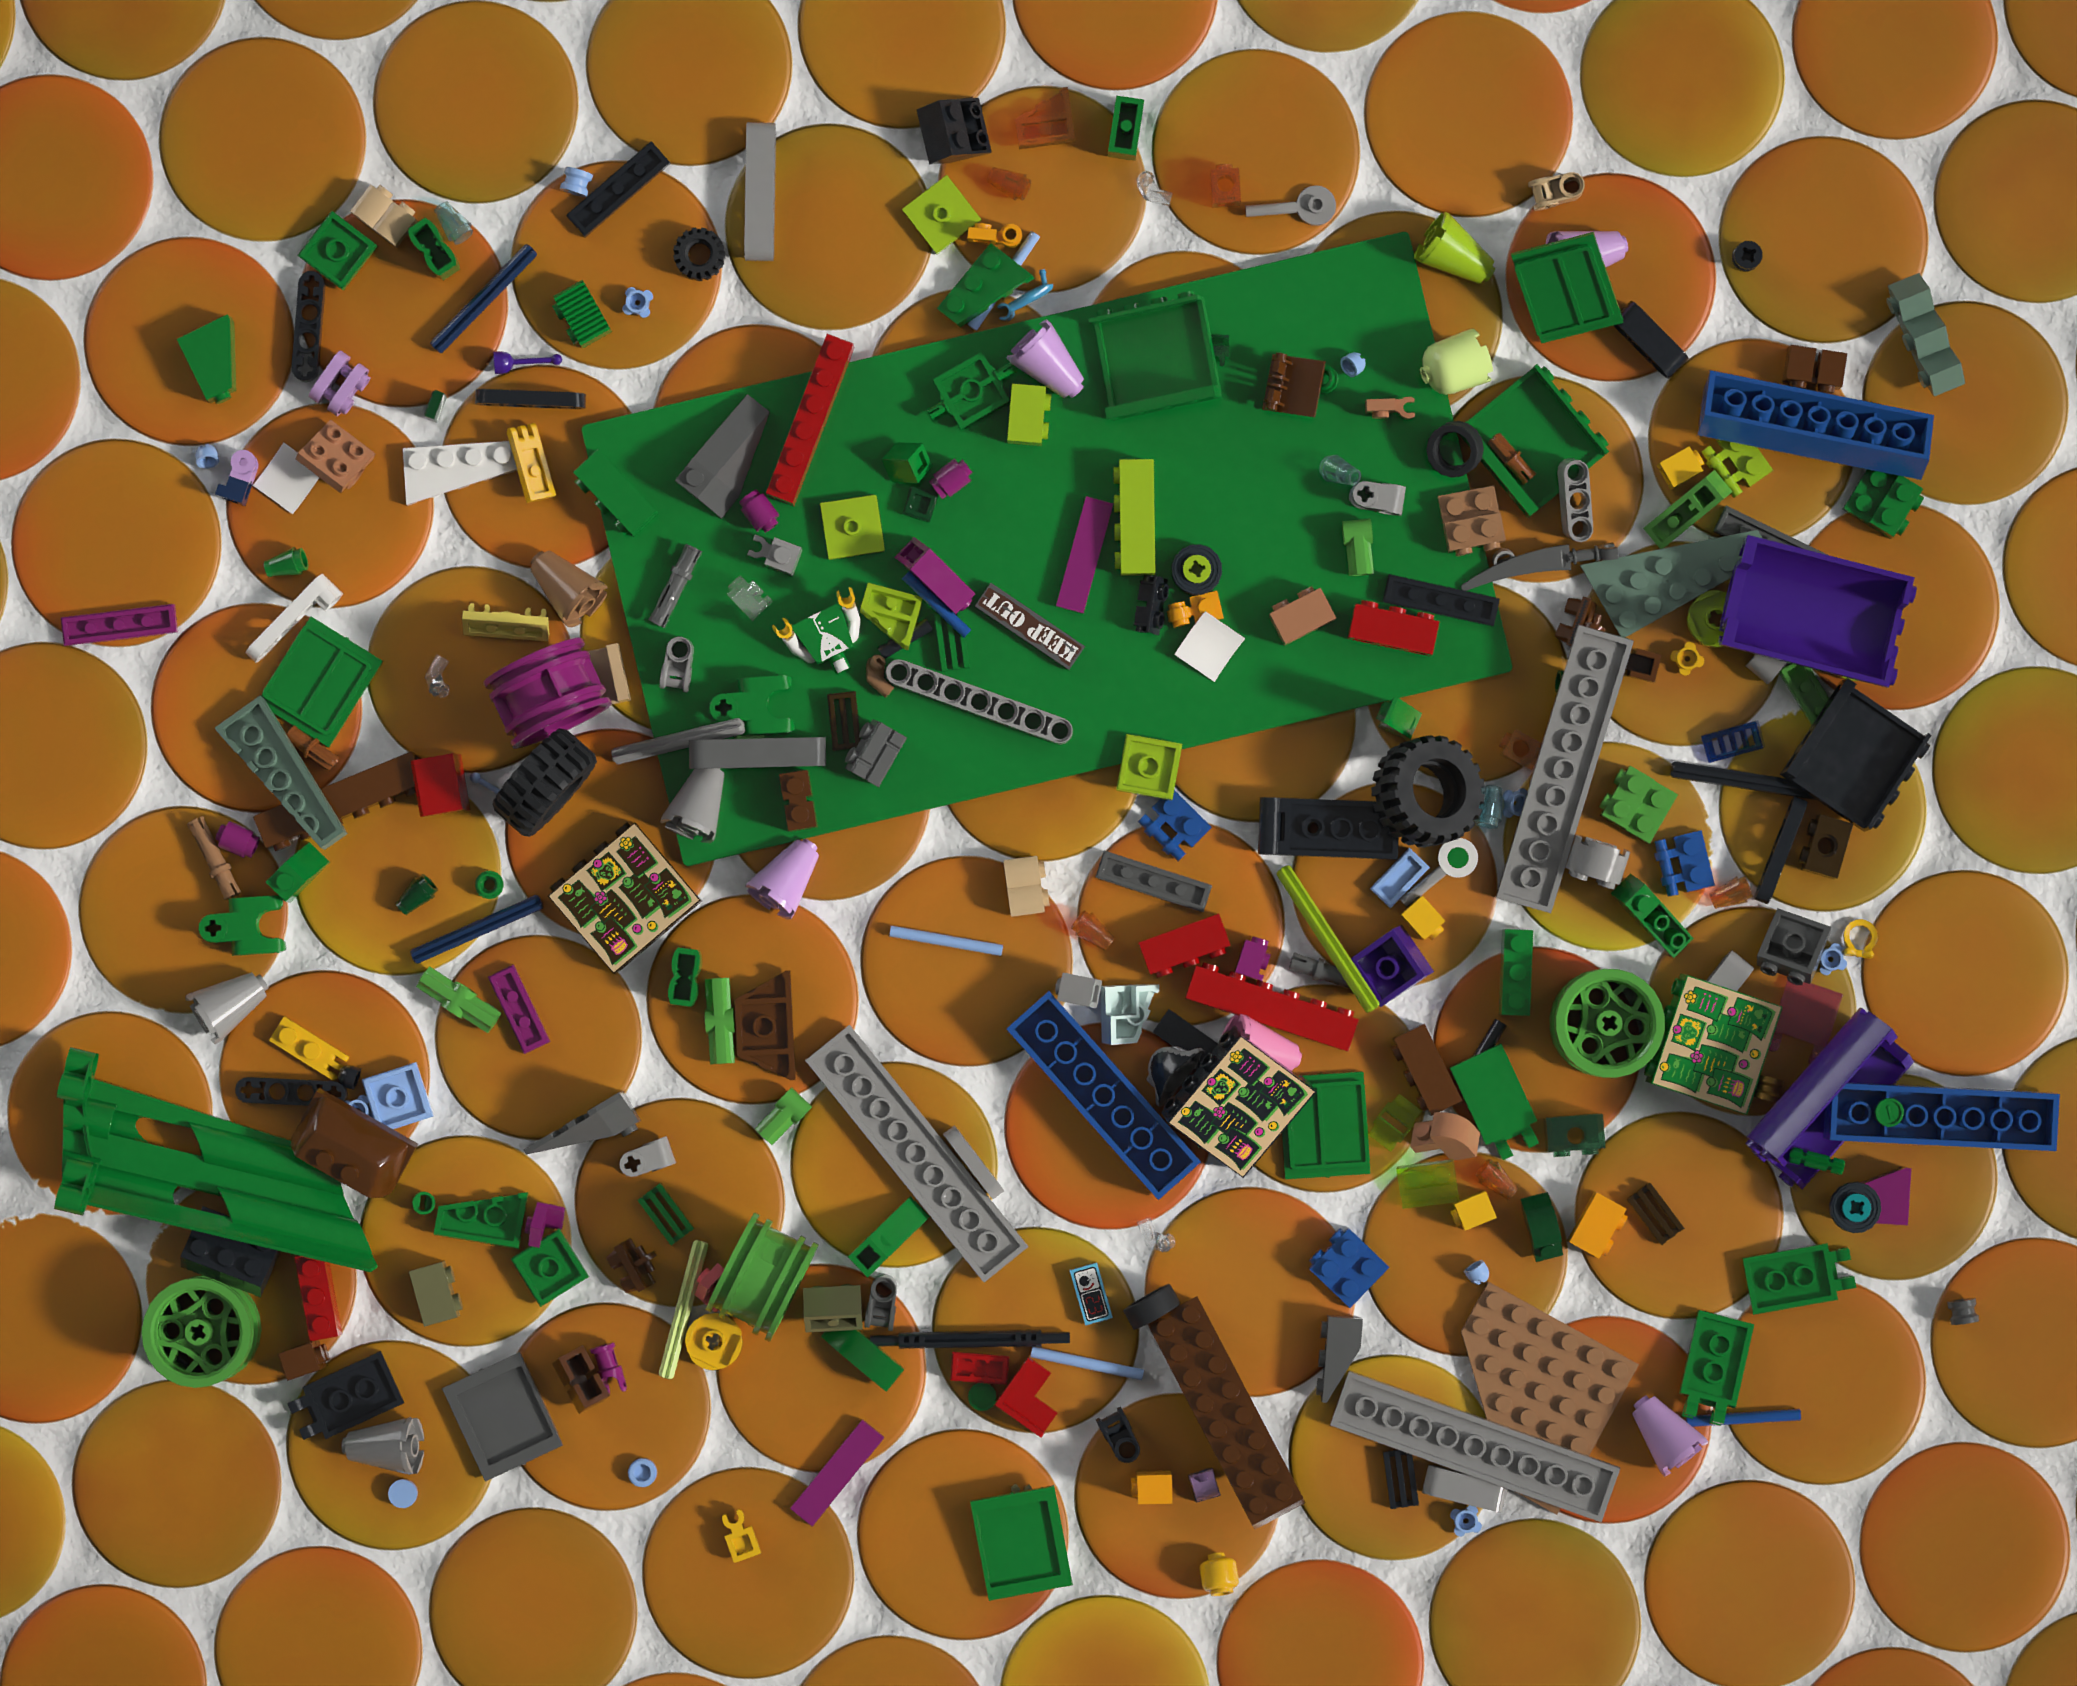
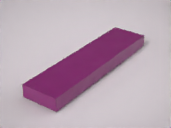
M1086 496L1056 607L1084 614L1113 508L1112 503Z
M175 604L61 617L64 646L178 633Z
M862 1419L790 1509L813 1526L881 1443L884 1436Z

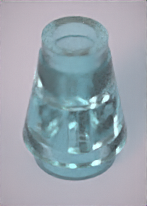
M448 201L441 203L435 208L434 212L449 241H453L455 245L466 241L473 234L472 224L450 205Z
M1338 455L1326 456L1319 467L1321 476L1327 482L1354 486L1361 479L1360 470Z
M1486 785L1483 792L1485 794L1484 804L1479 805L1482 813L1479 819L1476 820V825L1497 829L1498 824L1502 822L1503 789L1501 787Z

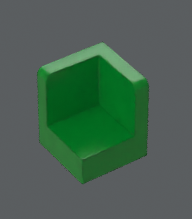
M895 443L881 459L892 482L919 483L933 466L923 443Z

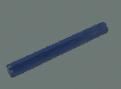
M525 244L431 340V346L439 353H443L537 256L536 251L530 245Z
M539 895L527 898L410 951L412 959L415 963L428 960L543 909V902Z

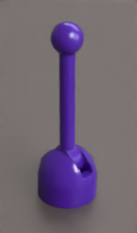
M494 351L495 374L507 373L514 365L553 363L554 365H560L562 363V357L559 354L543 358L513 359L508 352Z

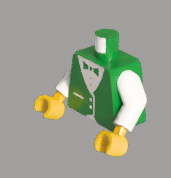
M849 587V597L842 598L838 590L836 593L838 603L792 626L786 618H782L786 624L785 628L777 630L774 625L772 628L777 636L782 638L792 654L807 663L816 662L818 665L829 661L835 674H840L851 668L844 653L853 649V643L859 638L860 616L854 602V592Z

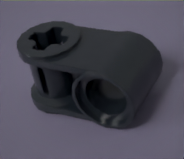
M1121 1406L1117 1408L1115 1413L1103 1419H1095L1105 1440L1109 1442L1119 1461L1130 1463L1137 1459L1140 1453V1446ZM1116 1421H1120V1423L1108 1428L1109 1425L1115 1423ZM1123 1442H1131L1135 1446L1136 1450L1132 1457L1126 1458L1119 1453V1446Z

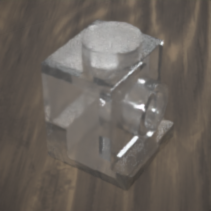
M739 576L728 587L731 591L727 595L752 621L773 602L768 595L764 599L761 597L764 591L753 580L748 584Z

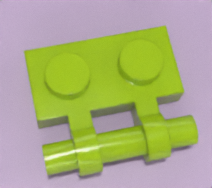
M1717 440L1716 442L1723 451L1716 454L1711 445L1701 451L1707 459L1705 463L1709 469L1713 468L1733 491L1730 493L1733 498L1743 492L1737 484L1739 480L1743 479L1747 486L1750 487L1773 471L1760 450L1754 446ZM1726 458L1730 460L1737 470L1733 475L1729 473L1722 463Z

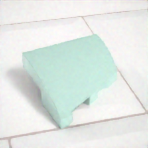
M1158 984L1101 986L1102 1043L1117 1045L1138 1042L1142 1033V1024L1147 1020L1151 1011L1148 1010L1154 993L1158 994L1159 992Z

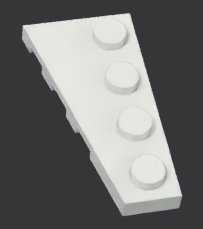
M509 441L403 448L407 506L456 489L468 487L474 483L517 471Z

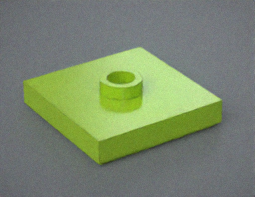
M947 175L902 209L936 255L968 232V227H974L975 223L982 221Z
M877 495L820 503L829 560L885 552Z
M1126 734L1116 791L1172 801L1182 744Z

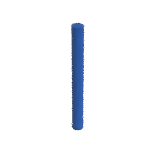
M1800 1409L1726 1413L1724 1424L1721 1425L1801 1420ZM1711 1414L1696 1415L1693 1419L1686 1418V1422L1692 1427L1715 1426L1709 1424Z

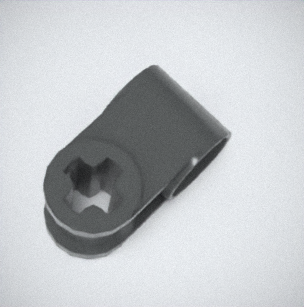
M883 1274L877 1276L873 1281L864 1327L869 1328L872 1325L886 1327L888 1331H893L897 1283L892 1276ZM881 1281H886L891 1284L892 1292L886 1296L880 1295L876 1290V1285Z

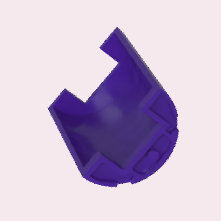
M1747 535L1739 552V556H1742V558L1734 566L1727 590L1719 629L1724 634L1719 636V645L1886 688L1894 685L1898 669L1894 668L1898 653V646H1895V640L1897 635H1901L1905 619L1901 618L1902 610L1909 603H1913L1917 587L1913 586L1915 577Z
M1860 1007L1747 1135L1748 1141L1745 1144L1762 1162L1768 1160L1782 1172L1778 1177L1788 1186L1792 1187L1795 1184L1803 1190L1819 1170L1806 1167L1803 1163H1800V1165L1790 1163L1788 1159L1790 1150L1795 1147L1803 1149V1152L1806 1153L1811 1151L1830 1156L1831 1158L1845 1142L1823 1138L1824 1113L1827 1105L1848 1082L1896 1084L1914 1063V1060L1908 1052L1894 1042L1898 1036L1890 1026Z

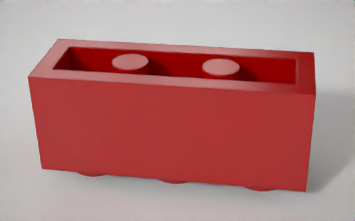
M1362 600L1361 605H1354L1347 639L1431 657L1440 621L1433 620L1434 615L1417 612V616L1407 615L1406 609L1390 606L1388 611L1379 609L1378 603Z
M1219 914L1138 942L1149 974L1156 973L1157 978L1173 973L1172 967L1182 963L1183 967L1187 968L1200 963L1198 958L1200 956L1209 954L1212 959L1227 953L1225 947L1231 946Z
M296 1256L295 1263L310 1342L342 1335L330 1263Z

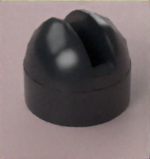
M351 1065L342 1067L338 1072L339 1082L344 1087L354 1090L361 1075V1068Z

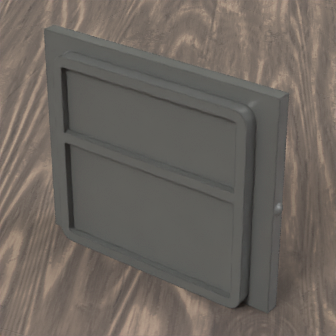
M520 1352L442 1388L485 1482L563 1446L556 1426Z

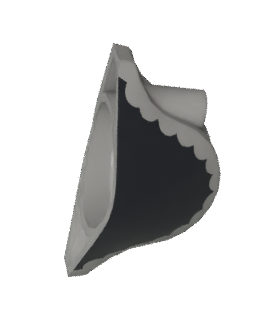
M1171 1046L1160 1048L1153 1053L1149 1061V1075L1146 1080L1155 1088L1156 1105L1158 1107L1164 1106L1166 1101L1176 1093L1184 1080L1193 1072L1204 1052L1202 1048L1188 1051L1181 1047Z

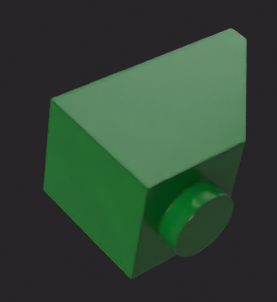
M309 842L290 857L266 883L285 902L291 903L330 861Z

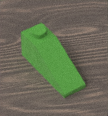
M1713 470L1643 529L1656 545L1663 549L1733 491L1718 473Z

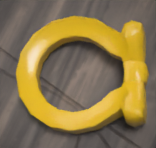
M1863 919L1850 922L1843 933V940L1846 946L1843 951L1844 956L1872 959L1874 953L1871 950L1876 945L1878 939L1875 926ZM1856 926L1865 927L1871 934V941L1864 950L1855 949L1850 940V931Z

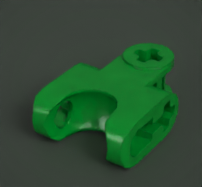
M787 675L737 679L738 693L718 694L710 702L709 710L714 720L718 722L735 718L743 720L745 732L741 736L784 734L796 730L795 722L792 719L774 717L767 709V701L773 693L787 691L791 688L792 677ZM721 701H726L728 706H732V710L727 711V716H721V712L715 710L716 707L720 706Z
M277 895L228 899L229 913L206 915L199 923V933L204 940L213 943L231 942L232 956L282 953L286 951V942L283 939L267 938L263 936L259 929V920L262 915L269 911L280 910L283 907V899ZM213 921L217 925H221V930L216 932V936L207 930L208 927L213 925Z

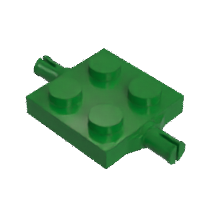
M980 352L934 378L933 382L940 392L941 402L927 408L930 417L933 420L947 411L954 417L959 428L962 430L1010 402V399L1003 389L1002 379L1016 373L1013 364L1009 362L996 370L988 363L983 352Z

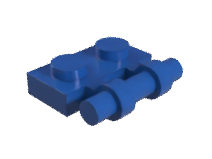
M1175 790L1172 801L1160 799L1152 807L1159 815L1155 821L1146 814L1138 821L1145 829L1144 833L1149 837L1153 836L1164 847L1162 850L1167 855L1171 854L1177 861L1186 854L1178 846L1183 840L1192 848L1212 828ZM1165 822L1177 833L1173 839L1160 828Z
M1702 830L1673 837L1674 849L1668 850L1665 839L1654 842L1657 853H1654L1656 862L1659 861L1663 876V878H1660L1662 886H1665L1668 897L1679 894L1676 885L1679 882H1684L1686 892L1715 886ZM1678 857L1680 874L1674 875L1670 858Z

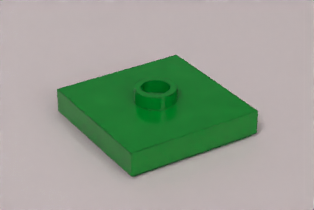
M331 211L297 256L344 291L378 246Z
M560 1228L543 1238L540 1248L530 1246L511 1258L540 1307L590 1277Z

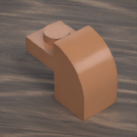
M1436 1112L1433 1115V1120L1414 1123L1410 1147L1415 1153L1441 1149L1451 1161L1477 1156L1480 1132L1469 1120L1462 1116L1446 1112Z

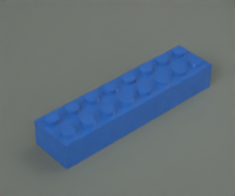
M1710 370L1703 390L1698 435L1921 480L1930 458L1934 415Z
M1050 991L1007 1028L1009 1033L1158 1200L1201 1163Z
M1848 1082L1825 1108L1823 1138L1837 1141L2057 1151L2060 1094L2035 1091ZM1893 1098L1902 1104L1904 1116L1898 1125L1886 1127L1876 1120L1874 1111L1880 1100Z

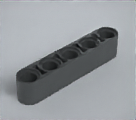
M825 737L689 740V769L826 766Z

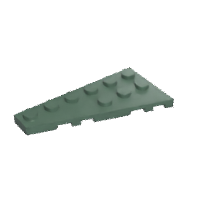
M1758 530L1618 557L1615 560L1583 564L1580 567L1621 637L1625 638L1730 579L1734 566L1742 558V556H1739V552L1746 536L1751 535L1762 538Z

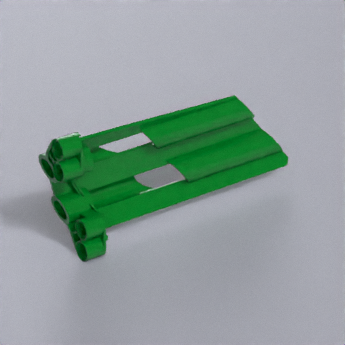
M70 1047L64 1073L61 1076L57 1090V1098L63 1099L62 1183L57 1192L54 1209L83 1216L87 1205L366 1272H372L378 1268L367 1238L348 1207L341 1182L297 1158L291 1148V1140L95 1079L99 1054ZM145 1117L191 1128L198 1142L201 1156L150 1144L138 1133L136 1129L137 1120ZM179 1186L221 1196L230 1217L176 1205L173 1200L174 1190Z

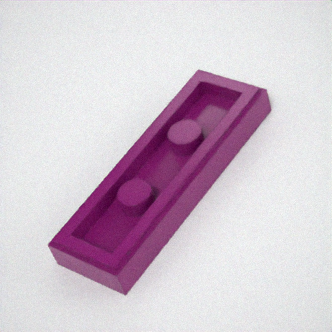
M515 965L488 976L523 1053L526 1054L551 1042Z

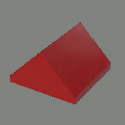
M450 753L411 761L420 817L471 810L461 754Z

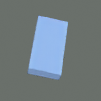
M1408 848L1374 883L1370 890L1391 908L1430 867L1414 851Z

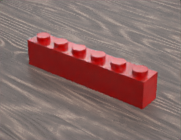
M826 334L766 491L768 497L795 506L853 354L854 343Z
M1203 962L1202 967L1195 966L1185 996L1186 999L1238 1016L1240 1014L1247 1015L1259 1023L1347 1052L1349 1051L1359 1019L1353 1017L1354 1011L1338 1007L1336 1012L1327 1009L1326 1002L1311 998L1310 1003L1299 1000V993L1284 989L1283 994L1272 991V984L1257 980L1256 985L1245 982L1246 976L1230 971L1229 976L1218 973L1219 967Z

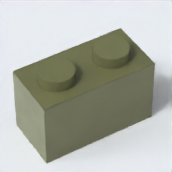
M443 1261L409 1271L424 1327L460 1316L459 1310H463V1305L459 1293L454 1294L451 1283L455 1282V1276L451 1265L446 1266V1262Z
M844 1284L836 1287L814 1286L812 1288H803L806 1333L863 1330L860 1285Z

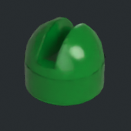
M418 1192L412 1198V1208L419 1214H429L435 1207V1199L428 1192ZM421 1195L425 1196L424 1210L419 1209Z

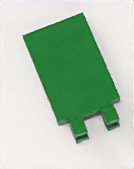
M1501 1043L1449 1067L1484 1144L1488 1145L1493 1142L1502 1160L1513 1156L1506 1140L1521 1134L1528 1148L1539 1144L1530 1124L1537 1122L1536 1116Z
M1828 1243L1742 1258L1753 1315L1838 1300L1837 1291L1857 1288L1853 1275L1838 1278L1835 1262L1851 1260L1848 1247L1829 1251Z
M1701 1310L1697 1311L1679 1394L1687 1396L1681 1417L1693 1419L1697 1415L1698 1404L1713 1407L1709 1424L1716 1426L1724 1424L1727 1407L1735 1408L1737 1405L1754 1324Z

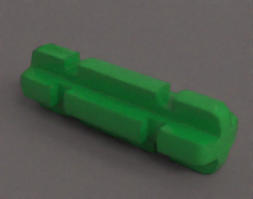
M1795 1147L1790 1150L1788 1158L1790 1163L1798 1165L1803 1163L1806 1167L1822 1171L1831 1170L1830 1173L1838 1175L1843 1173L1845 1167L1843 1159L1835 1157L1830 1159V1156L1811 1151L1806 1153L1803 1152V1149Z

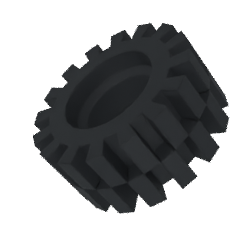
M695 227L691 231L686 230L683 232V235L676 240L677 243L673 249L674 261L680 272L689 279H697V281H702V279L709 280L713 275L719 273L721 267L723 268L725 258L724 246L720 238L713 231H708L702 227L701 229ZM704 244L710 249V258L705 264L696 265L689 260L688 253L693 245Z

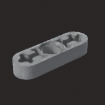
M954 1125L943 1135L990 1197L995 1199L1003 1193L1004 1189Z

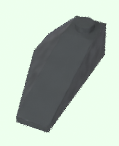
M747 394L675 480L676 483L722 519L740 497L744 481L770 412Z
M619 1092L588 1110L586 1114L568 1122L559 1130L550 1133L525 1148L524 1152L527 1155L611 1137L619 1133L625 1137L638 1129L636 1123L640 1122L641 1119L625 1092Z

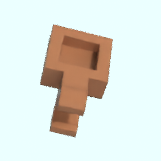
M1414 398L1369 399L1365 401V414H1372L1374 419L1389 418V413L1397 412L1403 419H1412L1415 417V413L1405 412L1403 406L1406 403H1414Z

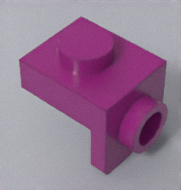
M537 1202L534 1216H528L525 1233L529 1234L528 1246L540 1248L545 1227L562 1229L565 1214L564 1207Z

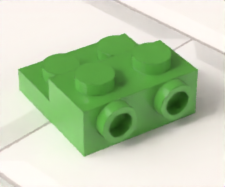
M1628 766L1626 770L1621 768L1613 781L1617 785L1612 795L1606 793L1599 805V808L1603 809L1599 816L1650 844L1678 794L1657 783L1653 778L1632 766Z

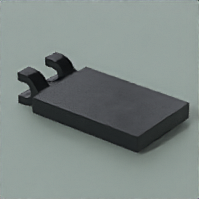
M382 1351L302 1387L305 1395L287 1403L292 1414L306 1407L308 1408L314 1423L299 1429L303 1440L320 1432H323L325 1439L330 1438L405 1402Z

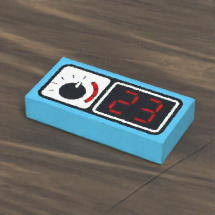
M1097 1262L1070 1270L1085 1326L1113 1318Z

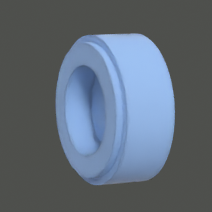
M647 1458L636 1459L628 1469L630 1481L638 1487L651 1485L657 1477V1468L654 1462Z
M408 1479L395 1481L388 1491L390 1502L398 1508L411 1506L418 1496L416 1485Z

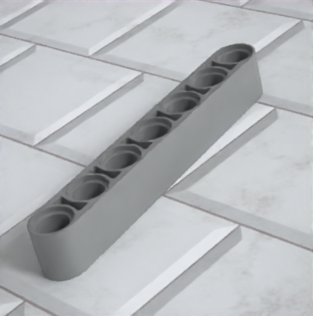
M894 660L889 663L886 669L887 679L896 687L1054 744H1065L1072 737V725L1062 717L904 660ZM895 666L905 667L907 669L905 679L896 681L891 677V671ZM924 675H929L934 679L933 687L927 691L918 687V680ZM949 685H956L961 689V695L958 699L949 700L946 698L944 693ZM979 694L984 695L988 700L987 706L982 710H976L971 705L972 698ZM1004 704L1011 705L1015 711L1013 717L1008 720L1002 719L998 715V709ZM1029 714H1037L1041 718V725L1037 729H1029L1025 725V719ZM1064 724L1068 728L1067 736L1063 739L1055 738L1051 732L1054 725Z

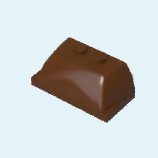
M321 1088L315 1092L291 1140V1148L297 1158L369 1198H382L393 1192L418 1146V1143Z

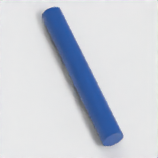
M910 571L902 578L909 587L963 638L969 634L971 629Z

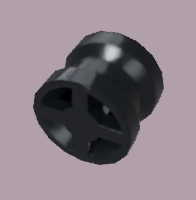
M1753 241L1740 243L1732 253L1733 265L1742 272L1754 270L1763 258L1761 247Z

